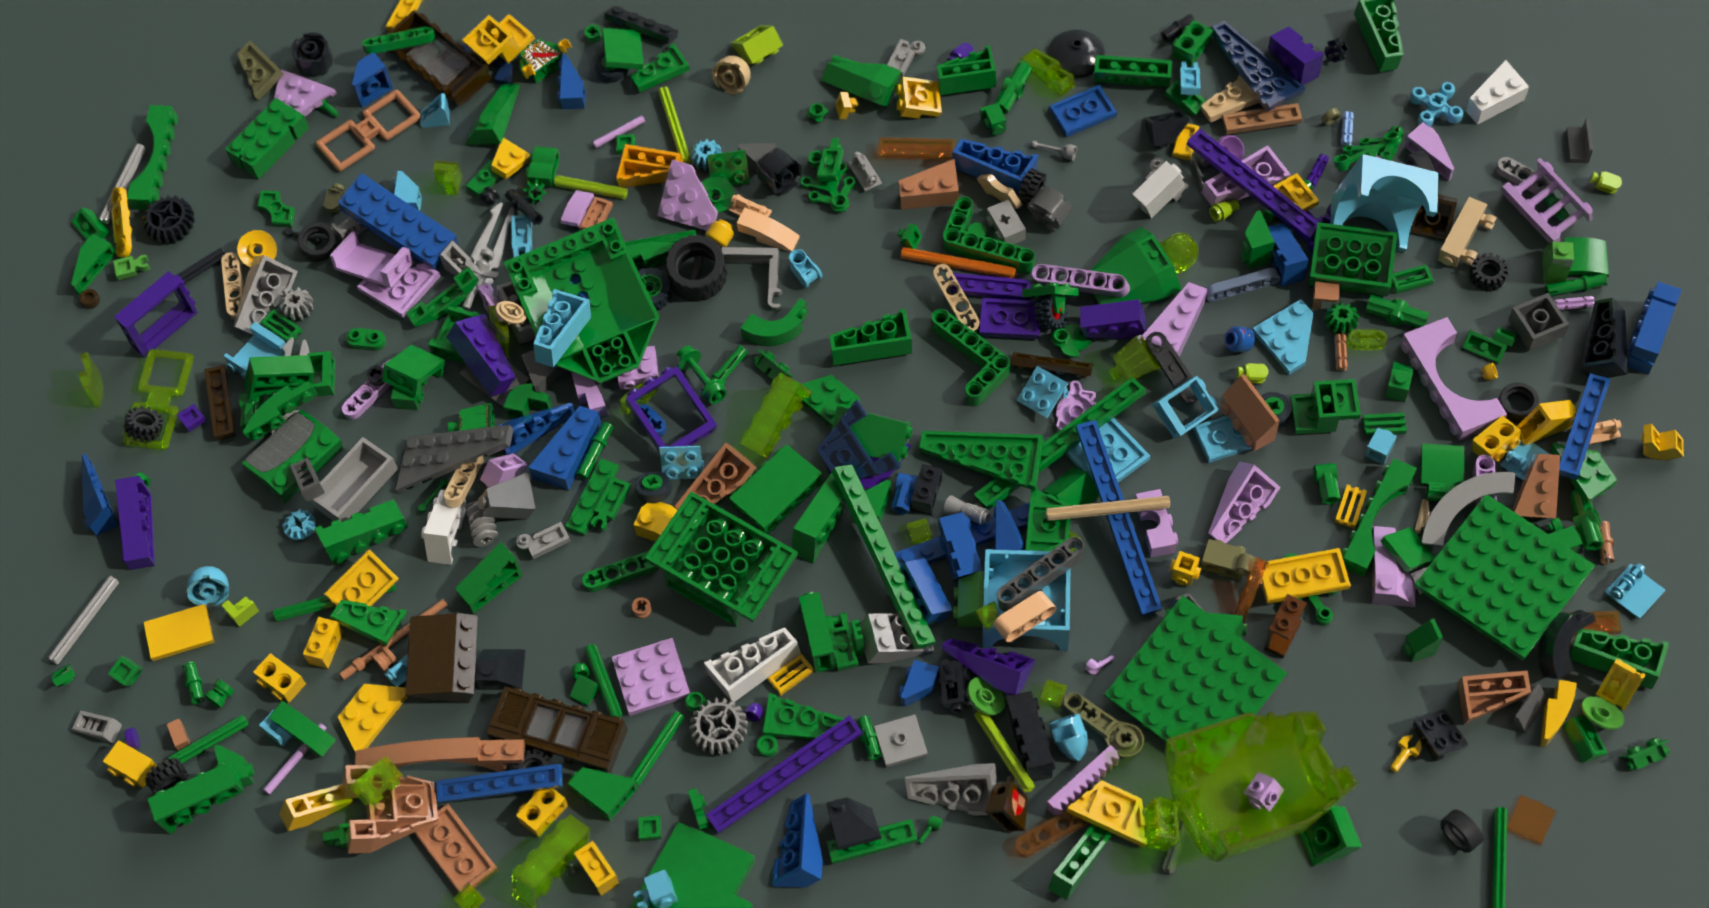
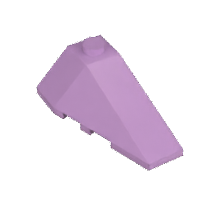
M1239 461L1228 479L1208 534L1226 544L1241 531L1242 526L1247 521H1252L1256 517V513L1270 505L1280 486L1255 465Z
M1373 526L1375 554L1372 561V604L1415 607L1416 588H1414L1415 583L1411 572L1405 573L1380 541L1384 536L1396 532L1395 528Z

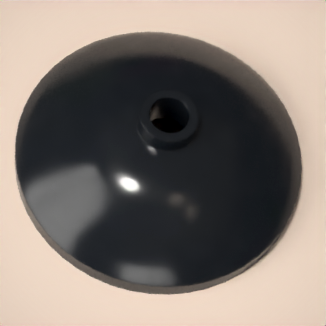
M1068 30L1059 34L1051 42L1048 51L1049 61L1054 69L1069 77H1084L1094 73L1096 55H1105L1104 45L1096 35L1085 30Z

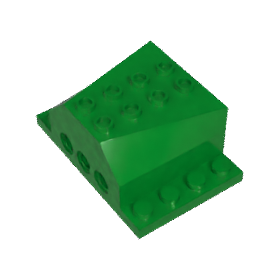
M690 491L646 555L645 561L663 571L666 587L737 627L741 616L752 623L755 621L798 556V552Z

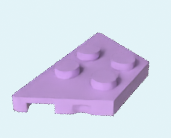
M281 70L285 74L278 80L274 99L281 100L305 117L313 109L321 106L323 99L329 95L334 97L337 92L328 86Z

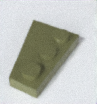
M250 40L237 53L242 67L249 78L248 81L254 90V96L258 100L285 74Z

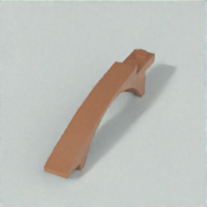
M479 737L403 742L356 750L355 765L373 766L375 770L387 772V770L391 771L400 766L420 762H458L503 772L507 771V763H524L525 741L524 739L480 740Z

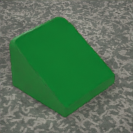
M579 675L570 698L589 706L599 690L598 684Z

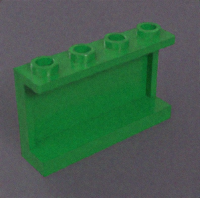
M786 444L783 448L776 450L773 457L768 462H764L754 475H751L739 489L737 488L731 493L729 498L730 505L733 509L737 507L759 526L760 531L769 535L823 483L822 473Z

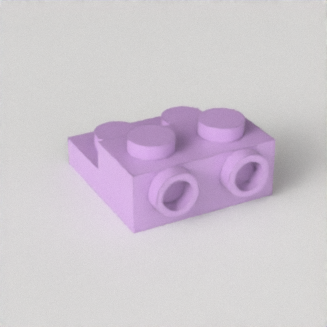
M655 346L647 347L639 368L618 376L620 390L645 386L644 383L647 380L659 377Z

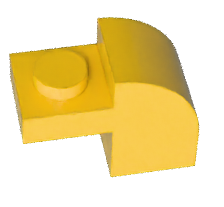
M1652 424L1643 425L1641 440L1643 443V454L1646 457L1660 460L1684 457L1683 438L1676 430L1659 433Z

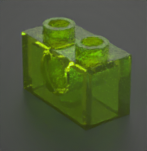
M384 756L349 787L365 806L370 803L375 805L384 798L382 793L385 790L389 789L392 791L401 783L398 779L403 775L390 759ZM374 777H379L382 780L381 788L374 787L372 783Z

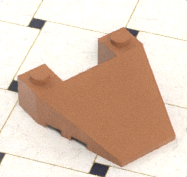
M345 765L342 779L344 798H366L367 820H350L347 831L348 853L374 852L438 821L434 782L408 775L405 778L394 775V772L389 770L387 772L378 771L369 765Z

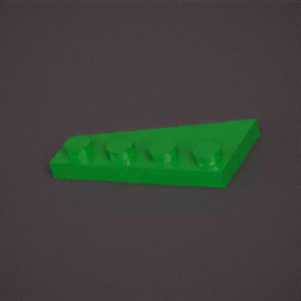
M769 693L763 734L774 737L814 740L844 718L827 712L823 713L815 710L813 707L807 705L805 707L786 698L785 700Z

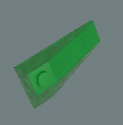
M827 62L821 81L877 104L889 106L902 70L886 64Z

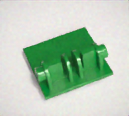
M745 150L707 155L710 177H722L729 181L731 185L750 183Z

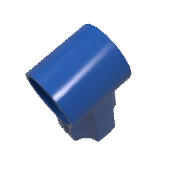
M905 473L898 474L895 487L896 493L891 507L892 511L900 515L909 514L911 499L918 476Z

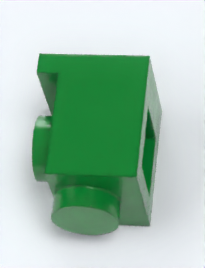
M999 103L980 108V120L984 123L985 128L990 130L991 135H999L1006 131V118Z

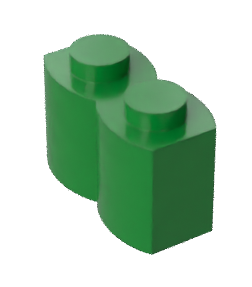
M535 147L534 151L530 153L531 164L526 168V179L529 182H534V179L537 178L538 184L544 183L547 187H553L560 161L558 148Z

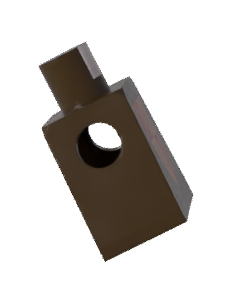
M1008 776L1006 783H998L993 786L985 813L1006 833L1025 831L1028 798L1018 787L1019 784L1014 776Z

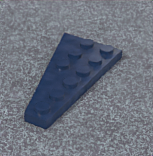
M1222 21L1212 26V36L1266 112L1303 94L1305 90L1303 85L1228 23Z

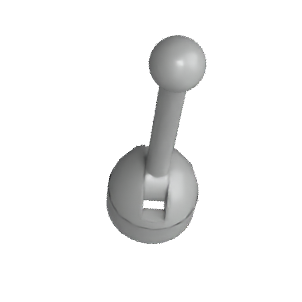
M1037 141L1031 142L1032 148L1040 147L1058 151L1067 160L1073 161L1075 159L1076 145L1068 144L1063 148L1039 144Z

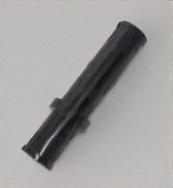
M515 189L507 190L505 197L512 203L513 208L519 210L532 224L540 225L543 221V216L527 202V199L523 195H519Z

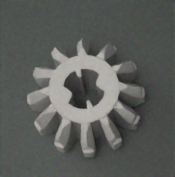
M298 287L294 291L290 288L289 293L283 292L284 298H280V310L287 319L291 318L295 322L297 318L303 320V316H310L309 311L313 310V299L306 289L302 291Z

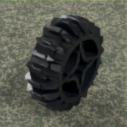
M167 195L165 199L160 196L158 201L153 199L154 204H147L148 210H143L142 226L146 230V234L152 240H158L161 244L164 241L169 244L171 240L177 243L178 238L184 239L183 235L189 234V229H193V223L195 222L194 211L185 199H179L176 195L173 198Z

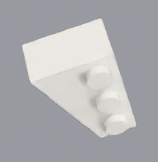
M1505 60L1470 97L1466 112L1478 125L1524 101L1529 86Z

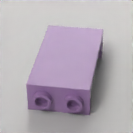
M352 231L330 255L335 270L392 288L413 264L408 248L402 247L394 255L360 244L355 231Z

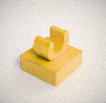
M840 92L835 103L839 119H846L849 113L855 112L854 106H858L857 99H849L848 92Z

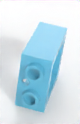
M1198 376L1190 378L1152 404L1173 438L1183 435L1219 410L1216 400L1208 394L1204 381L1198 378ZM1190 386L1205 412L1183 426L1168 400Z

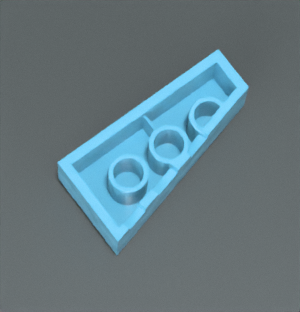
M553 290V297L549 301L547 313L544 314L542 326H540L533 344L535 362L550 367L556 365L590 320L589 299L560 290Z

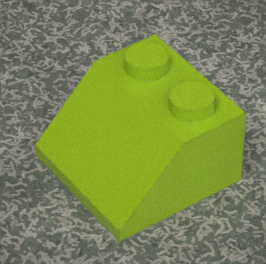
M760 25L730 43L746 63L754 65L761 63L764 60L763 57L768 54L769 56L779 52L778 48L783 46L772 25Z

